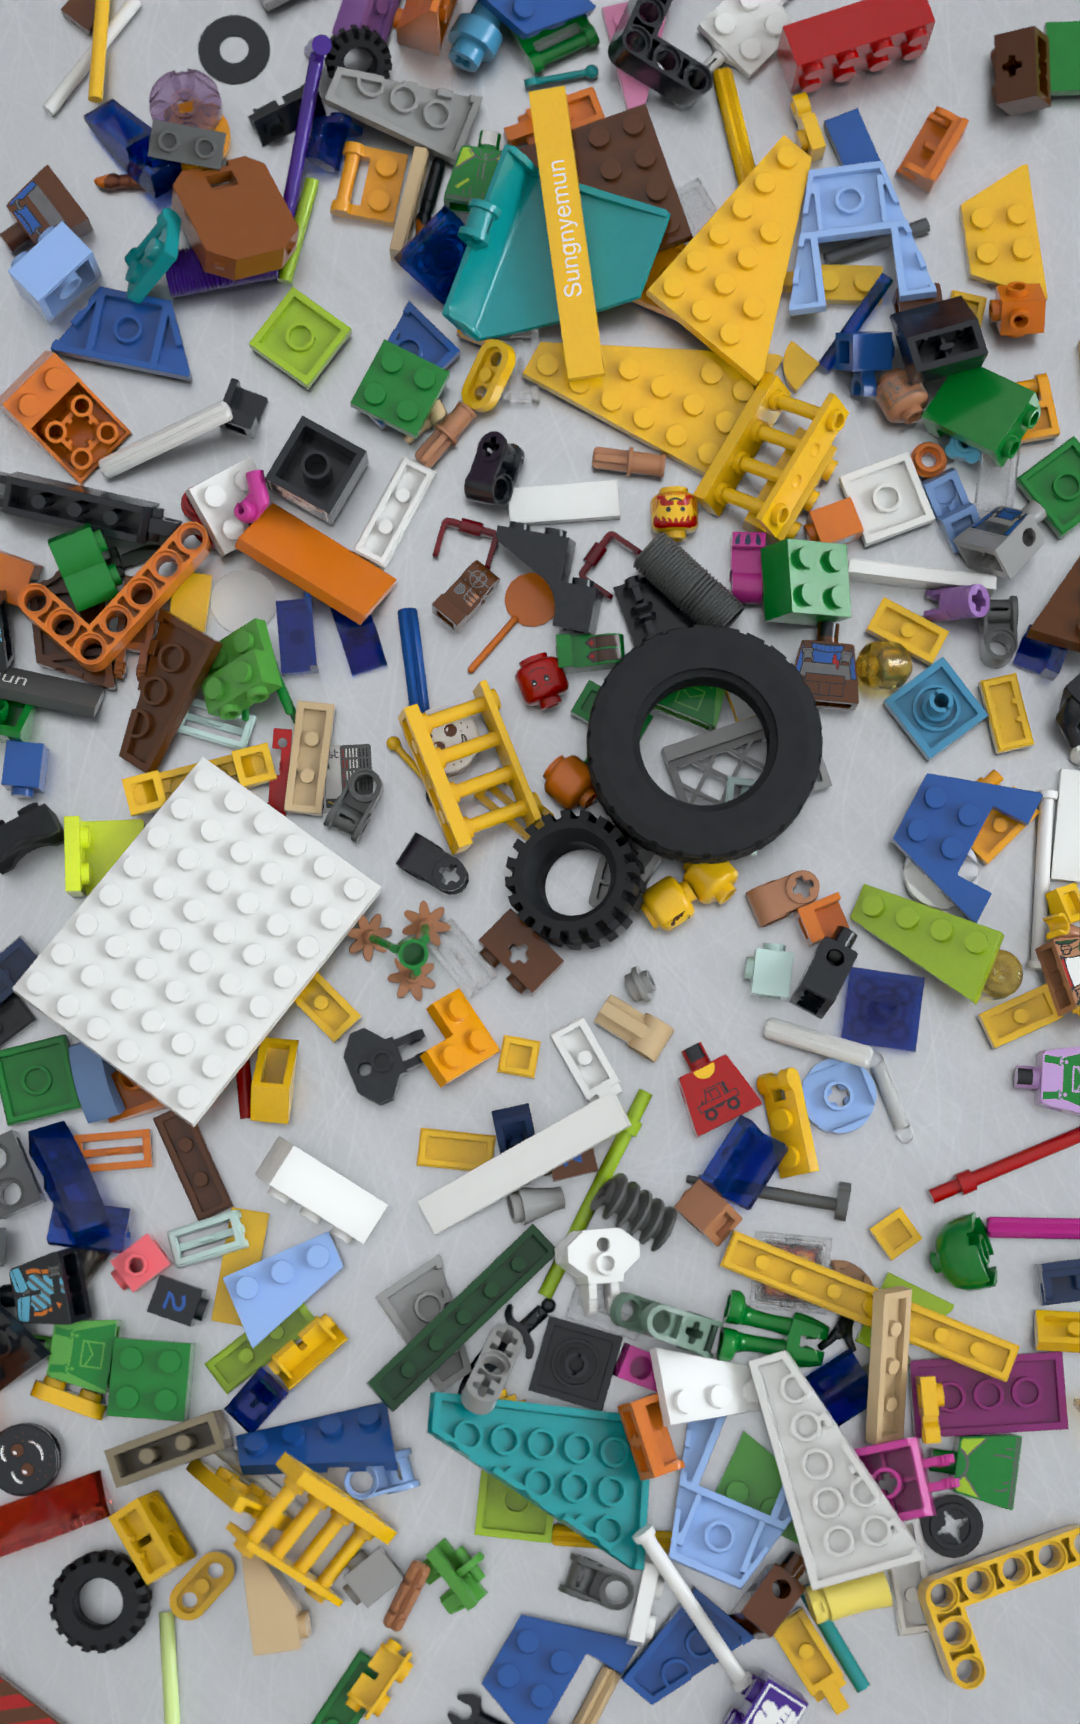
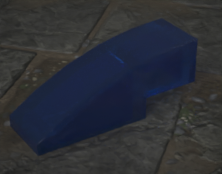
M113 98L84 115L85 122L111 156L155 199L173 189V184L182 171L181 163L147 157L152 129L149 125Z
M65 1121L28 1131L29 1154L44 1177V1190L73 1238L110 1227V1221L94 1178Z

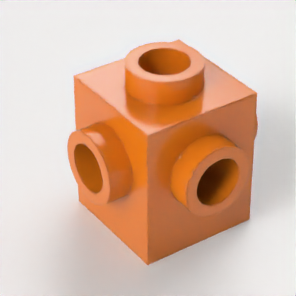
M1014 281L1007 285L996 286L995 300H990L989 318L990 322H996L1000 336L1006 335L1018 338L1025 334L1044 333L1046 298L1040 283L1027 284L1021 281Z

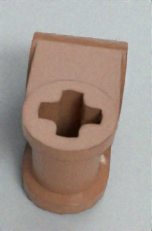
M800 870L778 880H772L757 886L745 894L759 926L762 928L788 917L798 908L815 902L819 894L820 884L813 873ZM802 879L804 884H812L813 887L809 889V897L804 898L801 893H793L797 886V880Z

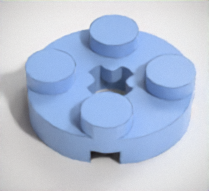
M830 1058L815 1065L802 1081L809 1121L823 1132L844 1134L854 1131L865 1124L873 1112L877 1097L876 1087L871 1075L863 1067ZM837 1085L839 1090H847L848 1096L843 1099L844 1106L838 1107L836 1102H829L828 1096L832 1093V1086Z

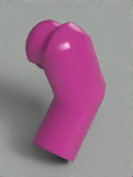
M254 470L245 474L249 493L234 508L235 517L243 523H252L258 520L269 506L270 499L263 470Z

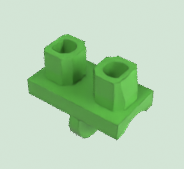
M444 1538L426 1554L427 1558L423 1563L430 1567L426 1583L431 1585L442 1576L450 1587L449 1590L440 1596L441 1604L449 1614L456 1613L464 1608L467 1611L471 1610L487 1594L480 1584V1581L486 1576L477 1565L485 1558L481 1551L471 1557L463 1545L455 1550L448 1540Z

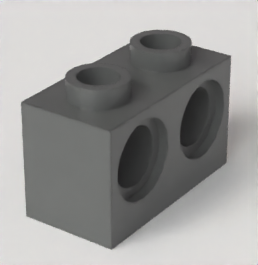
M14 1130L0 1135V1148L6 1154V1162L0 1168V1219H7L46 1202L19 1133ZM16 1183L20 1187L21 1196L15 1204L9 1205L3 1198V1191L7 1185Z

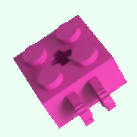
M918 1437L854 1449L878 1486L879 1481L885 1480L883 1475L889 1473L891 1478L897 1479V1487H893L894 1492L889 1495L885 1489H881V1491L902 1522L935 1516L936 1510L932 1492L960 1487L959 1478L953 1477L944 1478L938 1482H929L927 1468L949 1466L955 1462L953 1454L924 1459L921 1441Z

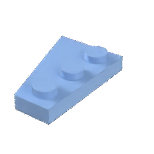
M329 1231L223 1277L252 1349L344 1267Z

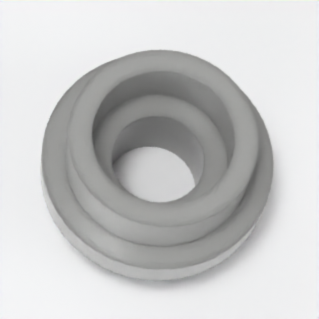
M639 966L631 968V973L624 977L628 990L635 1002L638 1003L642 1000L649 1002L653 1000L652 992L656 990V985L648 970L642 971Z

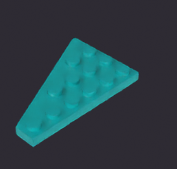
M430 1393L427 1433L629 1569L644 1570L645 1549L641 1544L637 1545L632 1536L647 1525L650 1479L640 1480L619 1413L498 1399L490 1413L479 1415L466 1409L459 1394Z

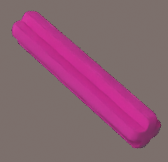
M989 1217L986 1221V1233L990 1238L1080 1239V1219Z

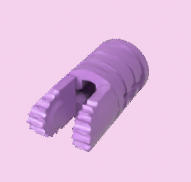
M981 584L927 589L926 598L939 601L940 609L925 610L923 618L931 622L983 617L987 614L990 606L988 591Z

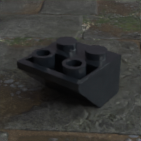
M962 296L890 315L911 386L981 367L988 355L978 318Z

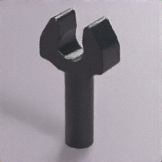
M461 1692L457 1694V1699L464 1704H468L472 1709L468 1717H461L452 1711H448L447 1714L451 1724H505L484 1713L481 1706L482 1697L474 1692Z

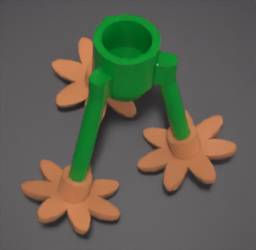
M423 900L419 906V914L410 910L404 912L405 917L412 924L403 928L402 933L404 935L417 933L416 937H406L399 941L398 944L383 939L390 935L392 930L387 927L379 928L382 918L381 914H375L370 922L362 915L357 922L360 929L352 928L347 934L349 937L357 939L349 947V952L356 953L363 948V956L366 961H370L372 958L373 948L383 953L387 950L395 953L397 958L394 959V963L400 972L390 974L387 980L393 983H401L397 991L398 998L406 995L411 989L414 998L420 1001L422 999L421 986L425 988H434L436 986L433 980L426 977L434 969L433 963L425 964L428 959L426 944L431 941L434 945L439 946L441 940L437 932L449 931L451 926L445 922L438 921L444 914V907H439L430 913L427 902Z

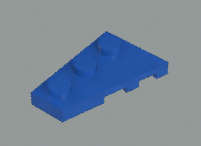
M408 301L403 310L402 317L387 341L446 369L460 356V350ZM370 417L382 430L387 426Z

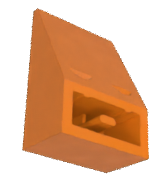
M45 350L0 395L1 410L79 484L99 466L98 462L100 459L110 455L131 433L55 352Z

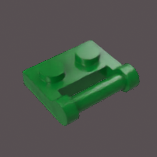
M583 16L566 21L565 25L552 30L544 29L538 35L525 40L521 39L511 30L534 74L545 70V65L587 46L590 49L600 44L595 28L590 24L588 18ZM575 28H578L580 32L540 52L535 49L536 46Z

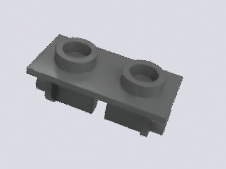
M153 119L147 157L221 170L226 133Z

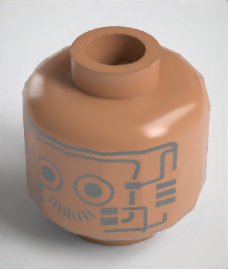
M900 368L886 372L877 382V396H875V400L888 421L895 424L903 422L905 424H912L921 418L923 410L929 401L928 393L922 383L911 386L906 370Z

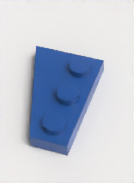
M696 1587L691 1589V1592L731 1651L755 1638ZM680 1603L621 1676V1679L653 1705L692 1680L691 1677L719 1661Z

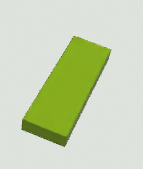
M303 1303L255 1348L252 1349L245 1332L204 1365L225 1393L229 1394L272 1360L271 1355L278 1352L291 1339L294 1342L299 1340L298 1333L315 1318Z

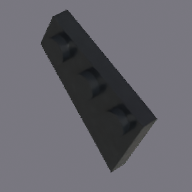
M0 1304L1 1391L52 1353Z

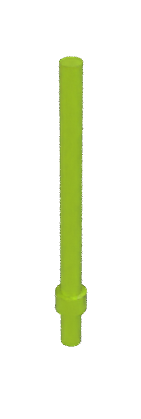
M639 1088L626 1114L632 1126L616 1134L567 1235L571 1231L587 1229L595 1211L590 1209L593 1198L598 1190L612 1178L632 1136L637 1137L643 1125L640 1120L653 1096L647 1091ZM555 1259L538 1291L539 1294L549 1299L553 1297L565 1273L564 1269L555 1264Z

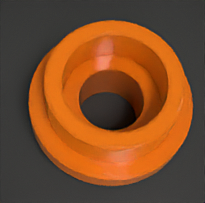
M921 443L911 453V459L918 476L921 478H932L942 473L947 465L945 451L936 443ZM930 456L934 460V465L931 467L923 465L922 458Z

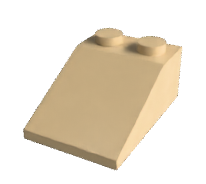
M241 1553L253 1655L301 1649L306 1638H309V1634L312 1633L309 1610L302 1611L300 1599L281 1570L257 1555L249 1559Z

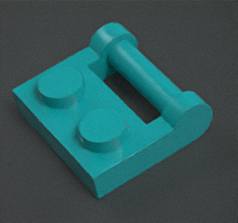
M163 209L157 216V223L138 247L131 248L125 256V262L129 266L125 276V280L128 281L126 298L138 304L142 302L177 260L181 218L173 209Z

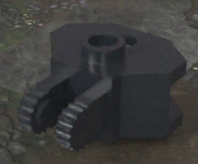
M366 1028L350 1033L343 1058L356 1090L361 1096L380 1106L395 1100L401 1077L407 1075L408 1070L424 1064L420 1055L425 1052L418 1053L413 1058L403 1061L398 1049L420 1042L426 1037L423 1029L396 1039L393 1036L384 1039ZM362 1065H370L372 1069L368 1075L363 1076L359 1073Z

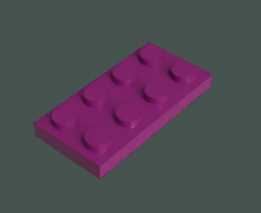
M1062 1352L1017 1354L1007 1382L947 1358L911 1360L910 1365H908L914 1437L922 1438L915 1376L927 1375L936 1376V1383H942L945 1404L939 1407L938 1415L941 1437L1069 1429Z

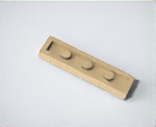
M904 1286L875 1290L873 1293L865 1441L874 1445L901 1440L904 1437L912 1289Z

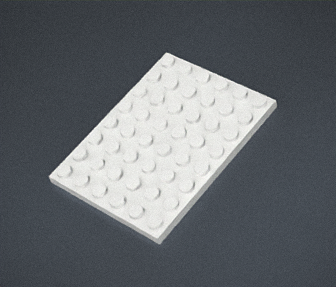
M202 757L13 986L12 990L192 1127H195L381 893L382 887Z

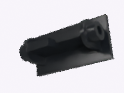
M304 84L300 88L282 96L284 104L279 106L274 100L258 109L252 110L253 114L249 115L248 119L253 129H256L262 146L296 130ZM319 91L313 121L326 115Z

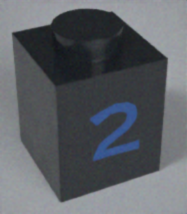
M160 1275L147 1312L192 1327L195 1325L196 1320L203 1321L210 1300L204 1298L207 1290L166 1275Z

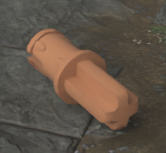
M459 401L456 404L457 406L440 425L435 424L433 426L435 431L415 453V458L420 464L432 468L451 445H457L456 439L466 429L468 424L477 417L468 405Z
M595 447L592 467L595 469L626 472L628 477H630V473L663 478L666 454L633 451L634 447H630L629 450Z

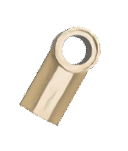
M611 994L594 1020L595 1024L627 1042L626 1045L634 1052L654 1063L675 1031L655 1016L648 1013L644 1015Z

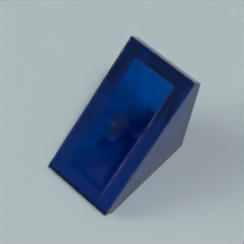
M266 1365L261 1366L224 1410L248 1433L254 1432L293 1391L289 1390Z

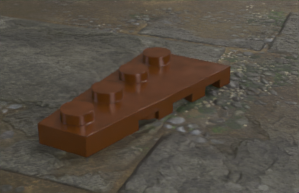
M160 608L156 620L160 622L155 639H151L147 653L151 655L145 676L141 675L137 690H140L137 707L131 710L119 757L145 773L158 769L223 646V643Z

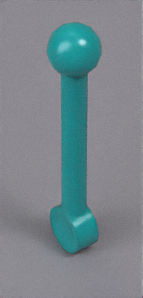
M590 64L583 70L527 78L524 80L525 88H531L541 84L585 76L594 79L598 76L599 70L596 65Z

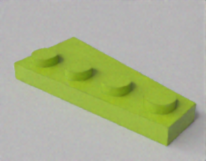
M867 884L863 885L850 916L853 922L906 956L919 967L931 973L938 980L953 988L975 1005L978 1003L1005 936L1002 932Z

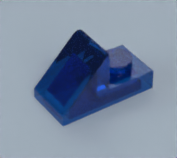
M330 607L352 677L388 666L372 615L370 614L359 625Z

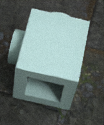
M763 943V949L756 948L753 957H746L744 979L750 980L749 996L786 1001L790 994L794 952H786L785 945Z

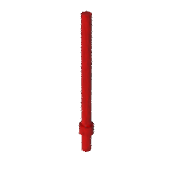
M1080 1127L972 1172L969 1169L954 1175L953 1180L928 1190L931 1201L935 1204L959 1193L964 1196L976 1191L977 1186L1074 1146L1080 1143Z

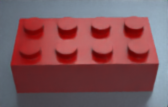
M862 0L782 26L777 58L790 93L793 94L799 91L811 93L819 89L824 83L833 80L838 83L845 82L853 78L858 72L867 69L872 72L887 67L891 61L901 58L908 61L921 56L927 49L936 21L928 0Z

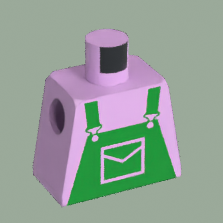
M1080 1047L1040 1051L1037 1053L1036 1067L1016 1065L1014 1074L1015 1088L1035 1089V1106L1080 1117Z

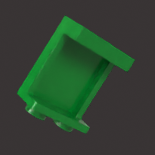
M981 366L949 375L921 417L928 433L940 439L946 433L989 454L995 465L1003 467L1008 458H1013L1018 452L1021 439L1027 430L1032 429L1037 424L1041 415V407L1036 392Z

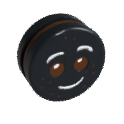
M20 1423L0 1432V1489L14 1496H30L49 1487L57 1478L62 1465V1450L54 1434L44 1426L35 1423Z

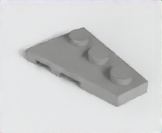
M440 1254L375 1297L406 1345L452 1301ZM465 1344L428 1378L437 1392H442L472 1371Z

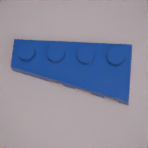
M383 1402L236 1436L242 1475L285 1474L275 1465L284 1452L316 1473H327L328 1468L349 1467L350 1472H364L369 1466H384L385 1471L399 1470L389 1412Z

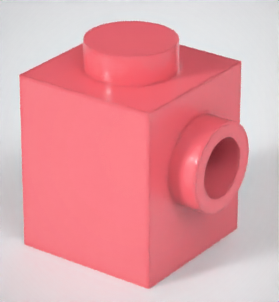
M148 1233L110 1261L115 1268L111 1272L115 1281L124 1291L130 1288L132 1292L140 1291L174 1265L153 1235Z

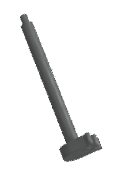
M701 1174L698 1177L687 1175L686 1183L695 1184L700 1179L708 1187L716 1191L835 1211L834 1220L844 1222L846 1221L852 1187L851 1183L840 1181L837 1198Z

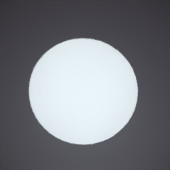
M240 569L224 575L216 583L211 594V610L214 618L223 628L230 632L236 631L255 618L266 621L267 625L276 611L277 597L273 585L264 575L253 570Z

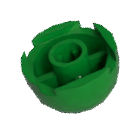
M975 1212L953 1218L943 1225L935 1239L936 1250L930 1252V1259L935 1273L942 1272L949 1284L965 1291L983 1290L995 1287L997 1284V1267L989 1268V1255L994 1254L983 1221L980 1217L975 1218Z

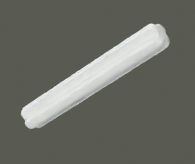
M220 401L100 459L98 462L99 468L104 477L112 478L231 421L233 418L232 411L226 402Z

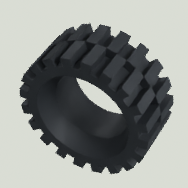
M570 809L561 810L560 819H555L551 814L541 817L544 826L540 829L533 824L529 825L525 831L530 835V838L525 843L517 838L512 847L518 852V856L516 859L512 857L507 859L506 867L512 872V876L505 877V887L512 892L508 899L511 906L519 912L517 916L540 937L545 938L551 944L562 947V944H564L571 950H581V944H586L590 949L601 947L599 939L605 937L609 942H612L619 937L615 930L620 925L627 930L633 923L628 916L632 910L639 913L643 903L637 897L638 893L645 894L646 883L640 877V874H645L643 863L637 858L639 853L635 847L609 820L602 816L596 818L589 811L580 810V815L576 816ZM579 849H589L604 855L610 867L611 880L608 892L601 903L591 911L580 915H564L554 911L546 897L545 883L547 874L555 861L564 854Z

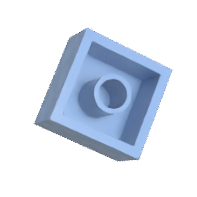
M63 221L56 227L51 226L47 228L38 238V243L29 252L23 251L15 257L11 263V268L8 270L18 293L48 324L52 323L102 276L93 252Z

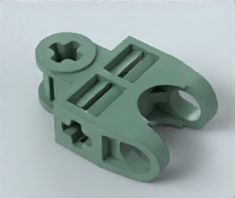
M628 1292L618 1294L610 1307V1318L615 1325L674 1344L676 1348L713 1359L714 1356L710 1352L718 1328H723L724 1325L721 1321L691 1311L686 1312ZM631 1300L634 1306L633 1314L628 1320L623 1321L621 1308L625 1302Z

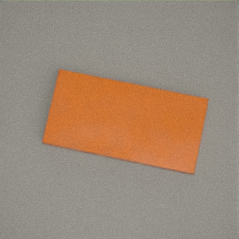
M272 503L258 520L254 521L238 537L235 544L236 549L359 625L365 621L389 594L397 581L393 576L275 503Z

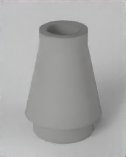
M560 1186L554 1188H520L507 1196V1204L512 1222H522L523 1225H526L556 1210L564 1209L565 1198Z

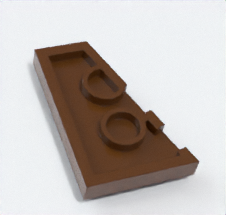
M1080 557L1026 635L1027 638L1080 653Z

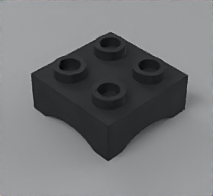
M37 802L31 803L17 812L18 817L6 823L4 820H0V873L2 875L13 870L17 863L29 852L37 848L59 846L64 843V829L57 815L45 803L40 806Z

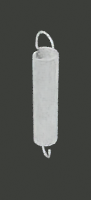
M875 1050L873 1053H879L884 1062L870 1068L875 1078L874 1080H876L877 1087L881 1092L880 1094L895 1131L910 1127L912 1138L909 1141L901 1140L899 1134H897L901 1142L909 1143L914 1137L912 1127L899 1099L900 1097L890 1076L891 1074H889L890 1072L887 1069L884 1056L881 1052Z

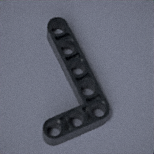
M629 0L608 47L610 61L623 72L682 107H689L695 104L712 88L713 76L704 64L657 36L673 0Z

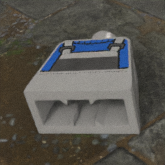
M1033 500L1021 510L1001 505L963 531L953 541L968 569L1012 579L1044 544L1045 537L1038 524L1046 518V511L1038 502Z

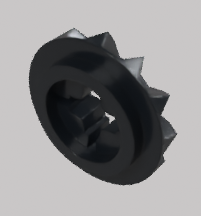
M957 1495L938 1497L934 1501L936 1515L925 1517L921 1522L924 1540L934 1552L944 1557L958 1558L965 1556L977 1547L982 1538V1516L977 1507L964 1497ZM945 1511L954 1520L967 1519L957 1528L960 1541H957L956 1537H953L950 1532L937 1533L946 1525Z

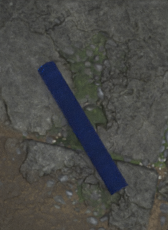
M881 273L840 332H858L894 282L893 279ZM835 339L819 361V365L829 372L835 365Z

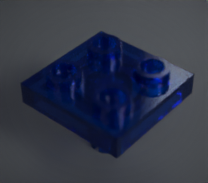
M446 205L394 257L396 262L444 306L467 247L457 236L460 226H464L465 223Z
M852 967L847 978L840 1038L870 1047L915 1053L925 977Z

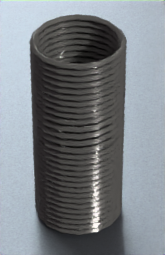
M666 532L658 534L643 549L633 563V568L639 570V573L644 575V578H647L652 585H655V588H658L660 593L666 595V598H669L671 603L677 605V608L680 607V611L683 610V614L687 613V617L690 616V620H693V623L696 622V625H713L721 628V626L730 627L745 609V604L740 602V599L734 597V594L729 592V589H726V587H723V584L718 582V579H714V576H711L707 569L701 567V564L696 562V559H693V557H690V554L685 552V549L679 547V544L674 542V539H671Z

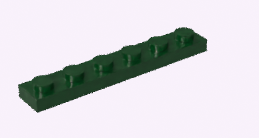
M532 1224L377 1372L366 1385L394 1412L555 1256V1246Z

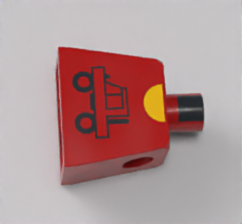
M701 1042L681 1052L691 1072L678 1078L677 1082L696 1138L762 1104L758 1095L726 1054L711 1061Z

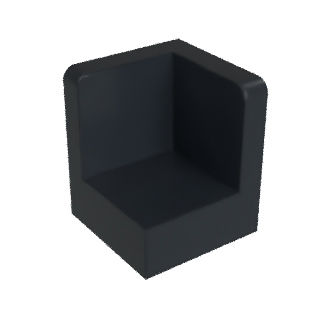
M232 378L223 402H226L230 407L233 418L219 427L254 440L268 405V399L265 396L241 388L240 381Z

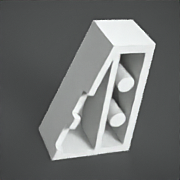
M280 1136L255 1173L257 1177L271 1186L267 1193L286 1205L290 1199L302 1205L299 1211L300 1214L316 1224H319L323 1218L334 1225L330 1232L350 1244L353 1238L364 1244L388 1206Z

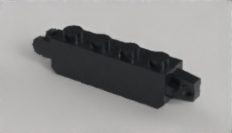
M18 471L11 474L0 472V483L6 485L4 496L0 495V507H2L1 511L6 514L73 529L90 523L92 530L100 529L103 536L144 544L149 541L158 542L160 535L170 537L183 522L163 516L165 509L159 507L160 503Z

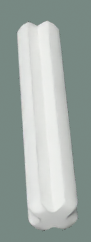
M773 1017L768 1018L764 1027L763 1034L767 1039L860 1067H868L873 1057V1050L870 1046Z

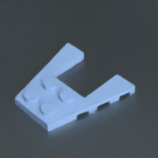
M882 161L809 170L792 283L793 287L789 303L790 316L826 311L818 243L891 234L899 301L936 297V286L932 283L921 251L918 250L910 225L903 215L899 199Z
M727 1416L688 1422L683 1452L685 1467L681 1468L669 1559L741 1590L792 1521L784 1487L782 1485L771 1515H767L699 1486Z

